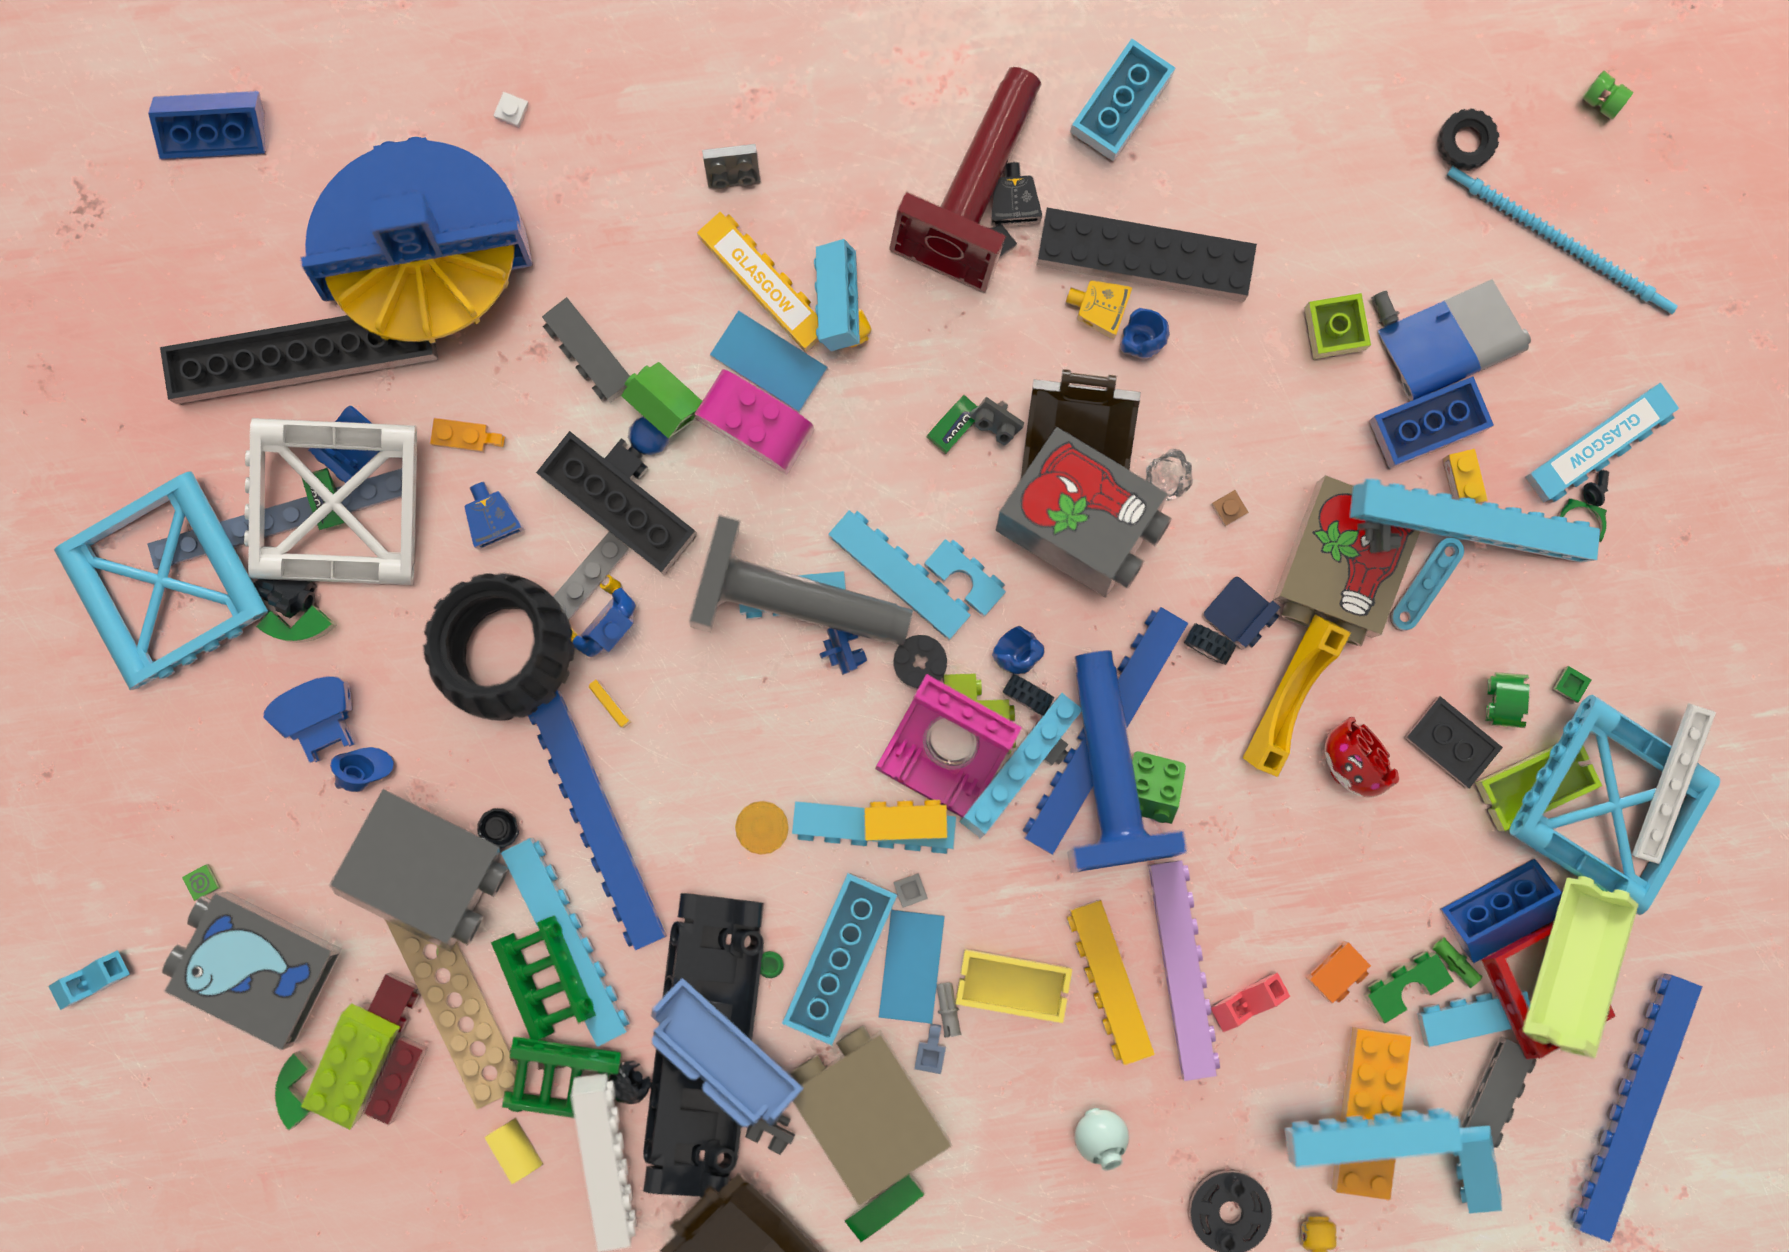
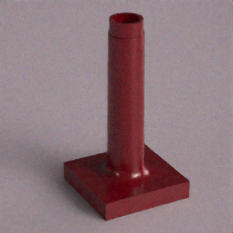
M1011 67L1007 70L941 206L909 192L905 193L897 209L890 251L986 293L993 278L1006 236L979 223L1036 101L1041 81L1035 74L1020 67Z

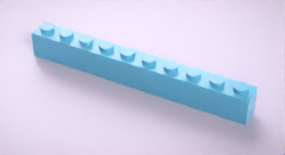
M1365 479L1364 483L1353 485L1351 518L1581 563L1595 561L1598 557L1600 529L1589 527V522L1574 521L1570 523L1567 522V518L1553 516L1551 519L1545 518L1544 513L1528 512V514L1521 513L1522 509L1515 507L1500 509L1496 503L1475 504V499L1471 498L1455 500L1452 499L1451 494L1446 493L1430 495L1428 494L1429 490L1414 488L1412 491L1405 490V485L1388 484V486L1381 485V481L1377 479Z

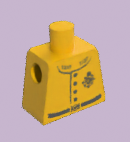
M1090 280L1086 292L1071 287L1066 303L1080 307L1077 316L1078 321L1111 339H1115L1132 287Z

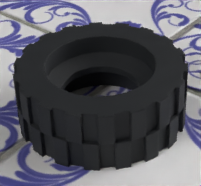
M1474 108L1469 110L1462 109L1458 113L1452 114L1441 127L1440 135L1437 139V142H1439L1438 149L1442 154V158L1450 166H1455L1459 170H1472L1473 168L1481 167L1494 155L1499 145L1498 138L1500 135L1497 131V124L1492 121L1493 118L1490 115H1486L1484 111H1477ZM1472 127L1479 132L1481 144L1477 150L1465 152L1457 146L1455 138L1461 128Z

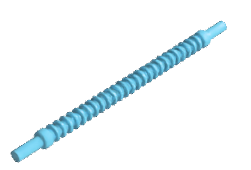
M1454 166L1447 173L1448 176L1469 188L1468 191L1475 196L1479 194L1480 199L1486 198V203L1492 202V206H1498L1499 211L1505 210V215L1511 214L1512 219H1519L1518 223L1524 222L1525 227H1532L1531 231L1537 230V234H1543L1544 239L1550 238V243L1556 242L1557 247H1564L1563 251L1569 250L1570 255L1576 254V259L1582 258V262H1588L1589 267L1595 266V271L1601 270L1602 275H1609L1608 279L1614 278L1615 283L1621 282V287L1627 286L1628 291L1634 290V295H1641L1640 299L1643 301H1651L1670 314H1673L1677 309L1678 305L1657 293L1655 287L1644 285L1645 281L1639 282L1638 277L1632 278V273L1626 274L1625 269L1619 270V265L1613 266V262H1607L1606 257L1600 258V253L1594 254L1593 249H1586L1587 245L1581 246L1580 241L1574 242V237L1568 238L1567 233L1561 234V229L1555 230L1554 225H1547L1548 221L1542 222V217L1536 218L1535 213H1528L1529 209L1523 210L1522 205L1516 206V201L1510 202L1509 197L1503 198V193L1497 194L1496 189L1491 190L1490 185L1485 186L1484 181L1481 179H1473Z

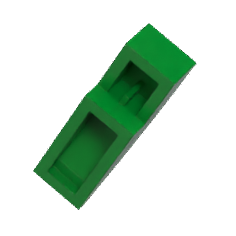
M908 1174L871 1198L845 1219L844 1222L859 1241L863 1242L922 1198L925 1192L911 1174Z

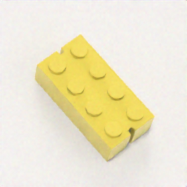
M964 949L960 974L965 975V979L959 978L955 1000L957 1005L1059 1023L1064 1022L1067 998L1060 995L1061 991L1063 993L1069 992L1072 975L1070 967Z

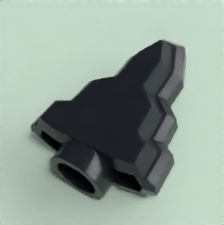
M258 579L253 583L260 597L268 601V604L274 606L277 612L287 618H292L300 611L306 613L314 605V593L317 586L312 581Z

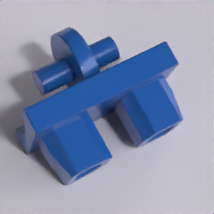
M832 628L827 629L829 639L823 641L826 651L819 654L821 659L829 657L831 666L839 665L842 675L856 670L857 666L867 661L862 648L851 651L849 641L857 639L858 635Z

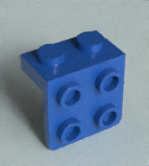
M353 406L346 407L335 421L372 424ZM309 448L308 450L315 456L317 461L328 467L339 480L345 483L380 452Z

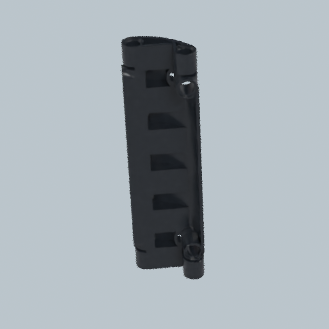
M680 893L677 917L685 918V921H676L671 928L662 998L683 978L752 1041L764 946L762 935H760L764 903ZM727 934H731L730 945L726 944ZM749 936L750 945L745 948L744 941ZM657 1049L655 1052L643 1148L644 1161L654 1166H646L643 1191L651 1194L698 1196L701 1198L705 1195L704 1191L709 1186L720 1192L730 1182V1173L737 1163L741 1126L704 1093L703 1084L705 1082L700 1077L696 1080L689 1079ZM701 1150L705 1151L704 1161L699 1159ZM723 1153V1154H724V1159H723V1161L718 1165V1164H717V1159H718L719 1155Z

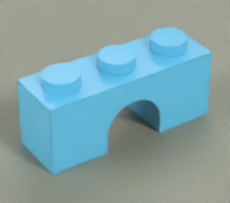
M945 539L926 560L924 566L942 582H945L952 574L957 572L967 574L972 581V590L965 597L964 601L981 616L985 617L1006 593L1003 589L1005 584L995 575L991 577L986 575L982 571L985 567L973 557L969 560L962 554L964 548L956 541L952 540L949 542Z

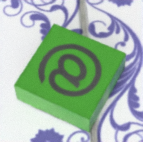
M208 864L182 877L194 901L220 888Z

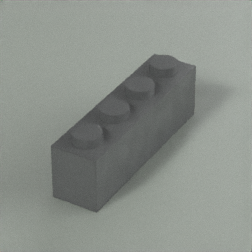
M567 297L542 316L546 322L542 327L552 339L555 336L559 338L563 343L559 348L568 359L572 356L579 363L575 368L585 380L588 377L591 378L595 383L592 389L601 400L606 397L611 403L625 391L627 387L624 384L630 375Z
M1500 1037L1460 1128L1490 1126L1493 1146L1497 1148L1503 1138L1501 1131L1505 1122L1509 1123L1514 1114L1512 1106L1516 1098L1522 1096L1525 1089V1083L1523 1082L1527 1073L1530 1074L1533 1071L1536 1059H1526L1519 1044Z

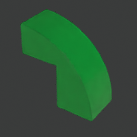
M312 605L292 627L273 611H270L256 627L271 637L300 643L321 638L332 631L337 625L318 607Z
M300 1051L293 1053L280 1070L275 1087L276 1108L281 1121L288 1131L296 1127L311 1113V1111L301 1107L305 1098L293 1086L313 1068Z

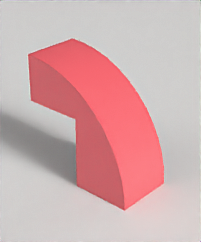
M1277 972L1229 996L1213 1006L1211 1010L1222 1031L1226 1032L1240 1026L1254 1015L1277 1007L1288 999L1290 994Z

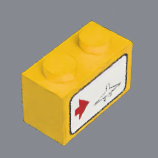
M1475 449L1449 454L1443 458L1452 499L1471 498L1475 499V504H1482L1488 501Z

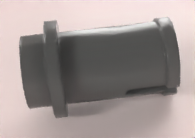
M1387 290L1371 297L1380 314V323L1383 322L1384 326H1388L1399 321L1398 315L1400 313L1395 311Z

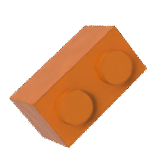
M1344 941L1306 979L1328 1002L1334 1003L1337 1001L1339 1003L1350 993L1348 988L1354 982L1359 984L1368 976L1369 972L1367 970L1371 965L1349 942Z

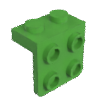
M1137 751L1133 755L1132 762L1142 817L1154 819L1160 823L1172 824L1180 804L1186 765L1183 762Z

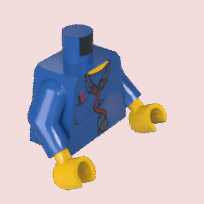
M607 575L609 583L606 586L600 583L599 586L612 595L613 598L580 636L572 629L571 641L574 644V648L588 657H595L599 653L611 651L634 623L633 612L636 605L621 588V583L610 575Z

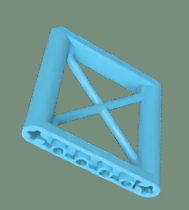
M192 471L173 478L66 540L54 549L129 690L140 688L158 677L164 679L175 672L173 668L180 664L186 666L198 659L196 655L203 651L209 653L220 647L219 642L227 637L229 640L238 637L243 633V628L264 617L269 612ZM170 500L175 512L157 574L95 556L90 547L91 545ZM185 516L228 594L168 577ZM95 568L154 584L138 645H136ZM165 588L227 605L233 617L155 662L152 661L147 650Z
M1589 695L1582 701L1572 720L1565 725L1563 735L1559 742L1551 749L1550 758L1546 765L1537 773L1535 784L1525 794L1523 805L1510 826V834L1575 876L1593 879L1594 884L1602 891L1614 892V890H1622L1628 892L1630 897L1639 904L1636 914L1642 915L1652 905L1720 785V777L1697 763L1686 792L1687 797L1681 805L1660 864L1649 861L1641 877L1637 876L1634 871L1622 809L1652 801L1656 788L1623 798L1619 797L1607 736L1662 772L1672 746L1595 695ZM1589 733H1592L1596 736L1609 802L1550 819L1543 816L1545 809ZM1611 812L1624 874L1554 829Z

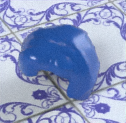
M1138 308L1133 311L1129 317V324L1123 329L1124 337L1120 343L1121 351L1124 354L1144 359L1156 355L1167 345L1170 336L1167 320L1160 313L1153 310Z
M1017 626L1000 638L993 650L992 656L994 661L1004 671L1014 674H1025L1043 657L1045 648L1033 633L1022 626Z

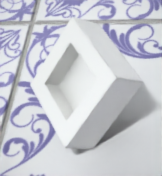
M503 92L493 116L498 120L519 128L529 103L524 99Z

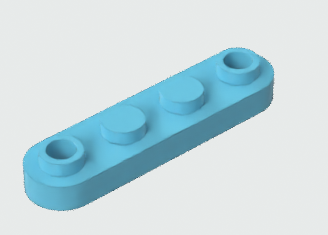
M1446 538L1438 543L1391 613V621L1397 629L1410 630L1418 624L1464 556L1463 544L1458 539ZM1446 547H1450L1453 550L1451 557L1445 554ZM1402 612L1408 615L1407 622L1401 621L1400 614Z

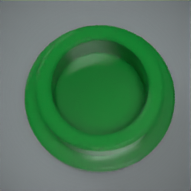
M773 951L763 953L760 974L770 979L779 976L784 968L782 957Z

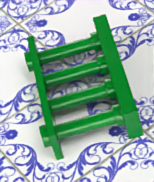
M555 915L536 922L539 931L516 940L514 933L491 942L529 1037L533 1040H540L555 1033L552 1025L575 1016L578 1024L596 1016L593 1002L586 992L562 934L561 925L557 922ZM544 940L550 956L527 965L521 950ZM554 966L560 981L537 990L531 975ZM565 991L570 1006L547 1015L542 1000Z
M513 1037L509 1058L517 1060L513 1092L505 1091L502 1108H508L513 1112L529 1111L575 1118L571 1097L574 1078L581 1077L582 1071L587 1069L597 1071L599 1074L607 1073L609 1081L610 1074H618L621 1053ZM531 1061L540 1062L545 1065L540 1096L524 1093L528 1062ZM558 1065L567 1066L572 1069L567 1100L551 1098L555 1067Z

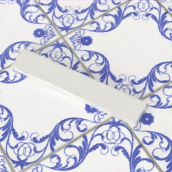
M1688 703L1634 847L1633 856L1660 864L1716 712Z

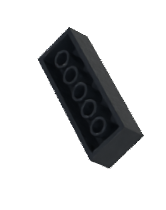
M570 431L536 472L542 479L663 575L666 574L697 535V532Z

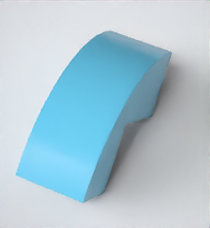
M117 950L93 961L75 973L58 979L48 987L59 1009L62 1010L113 985L130 975Z

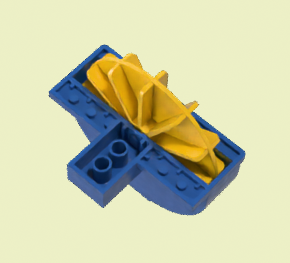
M411 137L406 141H386L381 145L373 146V150L359 156L340 170L320 194L308 222L305 241L306 256L301 257L303 270L322 301L335 300L350 319L385 340H429L430 343H436L437 338L456 333L473 322L477 325L480 322L479 318L495 303L503 289L508 287L511 270L532 266L526 230L507 185L486 162L469 151L454 145L429 141L426 137Z

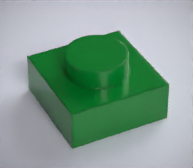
M1566 666L1553 690L1573 702L1579 703L1592 679L1572 667Z

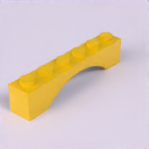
M1314 615L1243 759L1261 771L1276 777L1279 776L1290 754L1293 729L1302 703L1320 674L1340 656L1351 632L1327 619Z

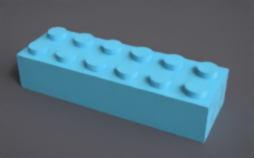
M850 873L847 874L782 1024L829 1045L833 1044L896 900V893Z
M1444 1108L1428 1109V1114L1417 1113V1111H1403L1400 1117L1390 1116V1113L1374 1114V1119L1369 1120L1363 1119V1116L1346 1117V1122H1336L1335 1119H1321L1318 1125L1308 1124V1121L1293 1122L1292 1127L1285 1128L1288 1161L1297 1168L1462 1151L1459 1117L1451 1114L1450 1111H1445Z

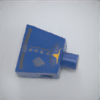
M480 482L470 487L475 501L466 504L464 508L472 542L476 549H482L525 530L501 492L497 491L489 494L485 482Z

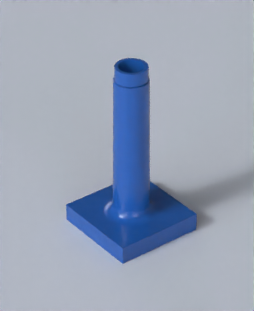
M1097 651L1075 656L1076 678L1101 833L1097 844L1074 847L1067 852L1070 873L1177 857L1187 853L1183 831L1150 835L1145 831L1112 651Z

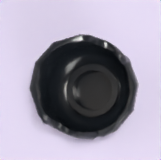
M493 808L483 813L477 823L478 836L500 847V849L511 845L519 834L515 816L505 809Z

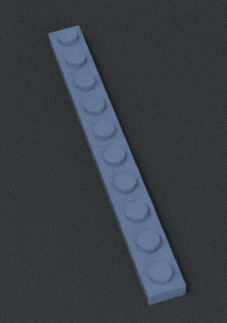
M402 468L367 478L341 503L352 513L402 498ZM307 496L266 508L264 538L297 529L313 513ZM245 515L220 522L233 547L244 544L245 531L249 530V520H245ZM193 530L180 534L171 566L206 556ZM167 538L147 543L153 566L156 570H159Z

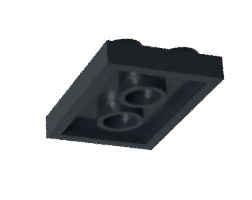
M1438 696L1405 737L1467 789H1470L1503 748L1441 696Z

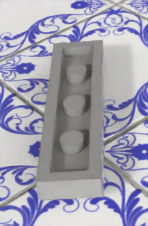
M610 532L606 534L553 596L560 604L568 620L574 616L598 588L599 584L605 580L607 575L611 573L630 550Z

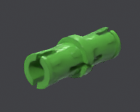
M1445 937L1433 946L1432 949L1449 965L1448 969L1451 972L1455 971L1469 988L1475 986L1482 979L1483 976L1467 962V957L1464 953L1460 954Z

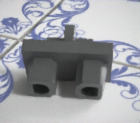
M985 397L981 404L970 413V417L975 420V427L981 431H992L996 434V441L1002 445H1007L1024 427L1025 423L1007 411L1008 404L1001 401L997 404L988 397Z
M1366 520L1365 523L1357 524V530L1365 531V541H1370V553L1388 552L1390 549L1401 547V536L1397 533H1391V525Z
M781 1114L772 1126L762 1118L754 1126L750 1124L745 1137L758 1143L763 1132H768L773 1135L768 1149L780 1155L788 1143H792L795 1134L777 1125L779 1122L787 1127L791 1120Z

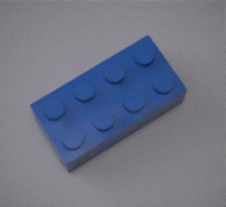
M1474 376L1375 415L1369 420L1389 469L1486 431L1494 426Z

